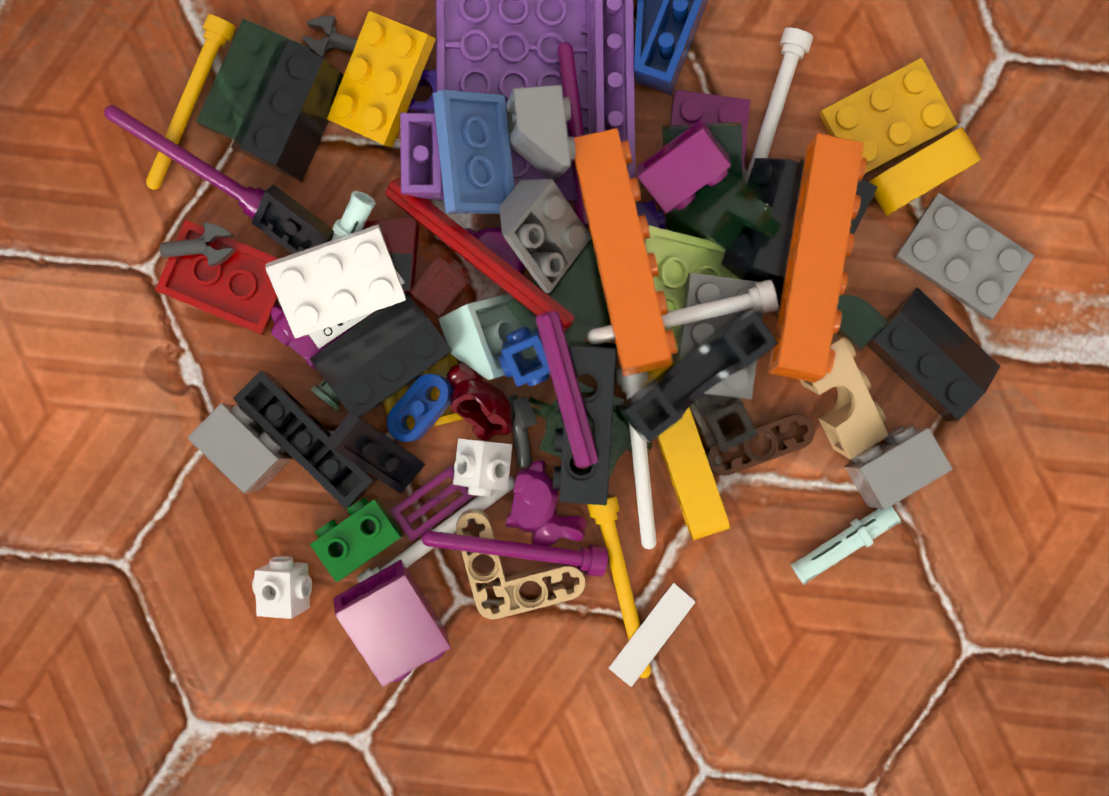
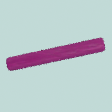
M557 311L546 312L536 317V323L575 464L577 467H588L597 463L599 458L560 315Z

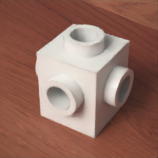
M458 438L453 485L469 487L468 494L491 497L492 489L508 490L512 444Z
M278 556L270 558L268 564L254 570L255 576L252 588L256 595L257 616L292 619L310 608L312 580L308 573V563L293 562V558L289 556Z

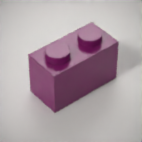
M700 119L638 165L637 177L665 213H668L675 207L677 210H680L690 204L696 197L695 192L706 184L711 187L719 183L728 174L727 169L731 167L728 153L702 119Z

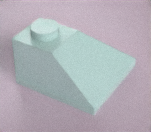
M510 294L469 303L438 318L446 342L452 349L451 355L488 380L505 376L498 356L502 355L503 342L508 341L506 335L524 326H528L530 331L534 330L527 308ZM533 347L521 351L522 355L527 359L536 356V350Z

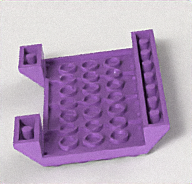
M435 0L436 92L440 90L505 95V103H507L513 89L562 85L558 46L562 42H569L574 52L584 135L618 128L620 141L628 140L631 151L632 164L626 165L629 179L636 177L633 0ZM400 113L401 194L434 201H444L435 114ZM566 121L567 137H569L568 125ZM510 147L514 187L521 180L548 179ZM570 161L571 166L561 178L553 181L568 203H577L573 163Z

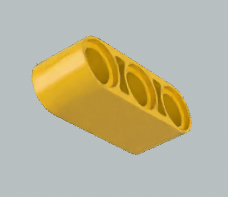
M960 127L878 175L869 183L878 187L874 197L884 214L888 216L976 164L982 158L964 128Z

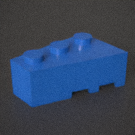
M638 0L634 57L636 83L672 95L708 0Z

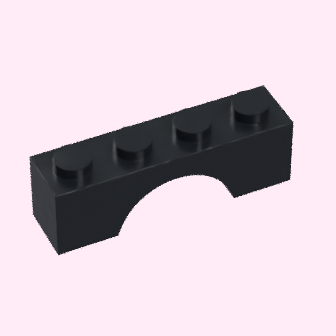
M742 311L618 406V408L640 438L650 443L679 421L685 411L709 389L730 375L749 367L775 347L778 342L755 311Z

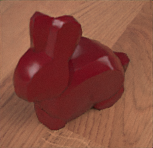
M461 362L452 366L446 375L447 381L453 388L451 410L470 423L474 434L483 441H488L495 435H509L513 430V424L511 422L510 402L505 394L492 384L484 381L482 375L465 363Z

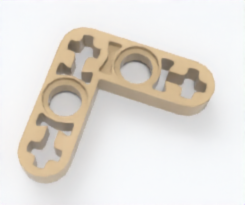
M476 508L468 509L458 517L456 534L472 536L470 531L464 532L463 528L468 526V519L475 518L477 524H484V527L479 529V537L495 539L491 521L482 510ZM461 551L476 607L483 617L491 620L575 599L580 596L585 588L584 573L582 570H579L578 566L557 563L505 577L500 556L486 554L493 558L495 565L490 572L481 574L474 570L472 562L476 556L482 553ZM565 572H569L571 577H578L577 580L573 581V588L566 589L564 584L552 586L554 594L548 595L547 583L544 577L550 576L551 584L560 582L562 574ZM497 577L500 579V581H493ZM493 581L496 597L503 596L504 598L499 601L498 608L492 609L490 603H483L488 597L486 584L478 587L477 583ZM527 581L537 582L542 588L541 594L534 600L524 599L519 593L523 583Z

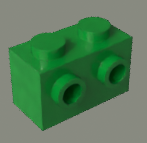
M366 497L362 498L347 509L350 515L347 519L339 524L333 519L315 531L318 539L312 542L310 546L336 583L404 536L379 498L371 502Z

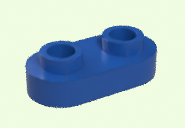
M425 374L413 383L388 414L387 428L393 438L402 442H414L421 439L451 404L453 388L447 381V378L438 374ZM434 387H437L440 391V396L436 401L431 397V391ZM409 416H413L415 419V425L411 430L406 424Z

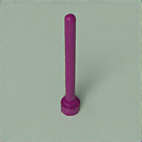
M562 42L558 46L564 97H569L571 106V120L567 121L569 137L575 138L584 136L574 52L569 42ZM572 161L578 201L574 203V212L587 228L589 225L575 163Z
M109 105L105 108L104 115L108 120L238 200V206L243 208V213L252 219L254 218L265 190L260 187L254 189L251 186L248 188L242 186L114 105Z
M426 531L421 537L422 543L429 547L578 566L579 570L585 571L586 575L603 577L608 560L607 547L592 544L588 548L582 547L579 551L436 531Z

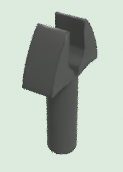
M335 16L317 17L306 22L308 27L323 30L328 37L314 40L302 35L305 43L313 53L326 59L327 51L334 48L353 53L358 39L338 33L335 29L337 23Z
M203 223L205 233L200 238L162 242L159 250L163 258L204 254L208 257V265L215 267L229 259L236 250L233 248L215 250L209 245L213 244L217 238L234 237V235L215 224Z
M514 395L507 399L511 406L512 432L517 465L520 468H527L532 463L527 427L537 424V420L526 397L518 399V395Z

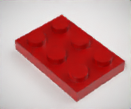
M185 220L176 241L200 238L205 233V229ZM222 237L217 238L209 246L215 250L233 248L236 252L218 266H209L208 257L204 254L168 258L155 291L265 335L272 319L271 309L279 302L266 271V263L279 258L233 239Z

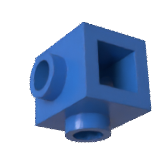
M524 326L507 334L508 341L503 342L502 355L498 356L506 377L512 376L517 387L525 383L533 386L547 380L550 377V370L538 328L530 331L528 326ZM533 347L536 350V356L527 359L522 355L521 351Z

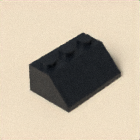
M290 40L279 42L231 148L302 182L328 125L329 120L327 117L344 74L323 57Z
M755 158L721 263L722 266L739 279L756 282L772 280L774 286H783L804 164L790 159Z
M918 287L864 342L945 421H959L986 393L1000 368V365Z
M406 292L405 301L379 309L310 358L348 412L352 411L361 418L452 352V349L430 319Z

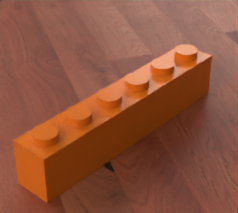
M618 128L575 137L576 156L574 163L623 377L670 367L671 354L677 353V347L672 329L665 331L662 320L663 315H668L664 292H656L653 277L659 276L654 252L649 254L646 252L644 239H649L650 233L646 216H638L635 202L641 201L637 178L629 179L626 165L632 164L628 140L620 141Z
M817 133L807 145L774 336L778 344L772 348L768 373L815 383L826 377V373L832 371L835 361V350L830 349L832 336L837 334L842 318V312L837 310L839 295L842 296L848 282V272L843 271L845 257L850 256L854 245V234L849 233L851 220L856 218L861 202V197L856 195L857 183L863 179L867 165V159L862 157L864 143Z

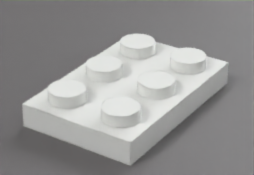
M379 224L266 263V271L295 339L406 300L405 292Z

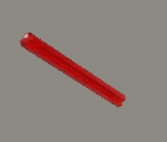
M396 178L389 183L385 191L387 198L536 316L550 311H557L560 315L564 333L572 326L575 320L572 313L429 200L401 194L400 178Z

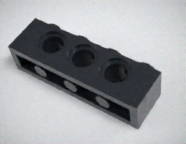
M570 341L568 348L576 378L588 374L593 376L598 384L597 389L593 392L585 393L581 390L580 392L586 414L590 415L595 421V427L591 429L599 459L597 463L587 469L577 468L572 462L573 454L565 424L563 429L557 428L555 452H562L561 467H554L553 490H560L559 502L607 505L617 347L614 343L594 345L590 342ZM557 399V413H561Z
M260 370L233 398L345 509L354 505L378 480L334 451L326 443L332 434L270 373Z

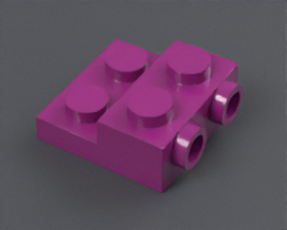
M675 90L667 144L698 120L702 119L730 158L731 167L727 169L728 174L721 181L730 182L733 181V177L739 178L743 173L748 136L746 132L751 100Z

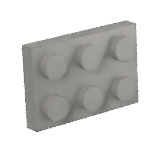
M937 193L894 258L987 320H992L1035 255L942 194Z
M688 273L683 308L746 294L748 289L754 288V284L758 282ZM742 311L681 325L676 362ZM757 311L756 313L763 320V314ZM757 360L746 369L725 378L704 394L752 400Z

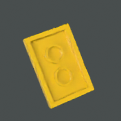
M369 11L327 119L393 148L400 130V113H407L436 38Z
M922 58L834 103L819 113L830 136L864 143L862 157L867 159L865 174L958 125Z

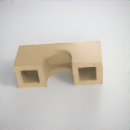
M833 334L830 349L835 350V361L832 371L826 373V377L815 383L804 380L800 381L803 387L818 395H821L830 388L837 387L838 399L835 406L818 419L833 450L851 460L888 437L889 434L883 423L886 421V416L881 407L872 400L868 391L871 389L870 381L865 373L858 369L853 359L856 356L853 345L845 336L841 337Z

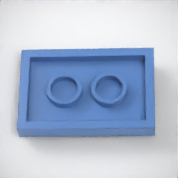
M440 90L433 93L445 212L500 214V205L515 188L505 95Z

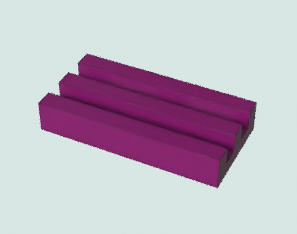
M453 465L389 510L411 541H414L474 497V495L468 494V487L451 484L406 518L402 515L401 512L449 476L454 480ZM457 489L462 492L463 495L417 529L413 530L410 526L412 522Z

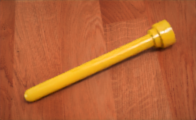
M212 14L207 15L202 29L205 30L203 38L206 40L165 134L167 139L177 145L181 140L220 46L224 47L227 41L231 42L237 28L230 22ZM159 151L146 179L147 186L152 190L160 188L172 161L171 158Z
M614 495L608 496L607 505L587 504L590 518H594L596 525L600 524L629 641L641 625L615 520L618 519L617 512L620 511L617 496ZM650 663L639 677L647 678L650 676Z

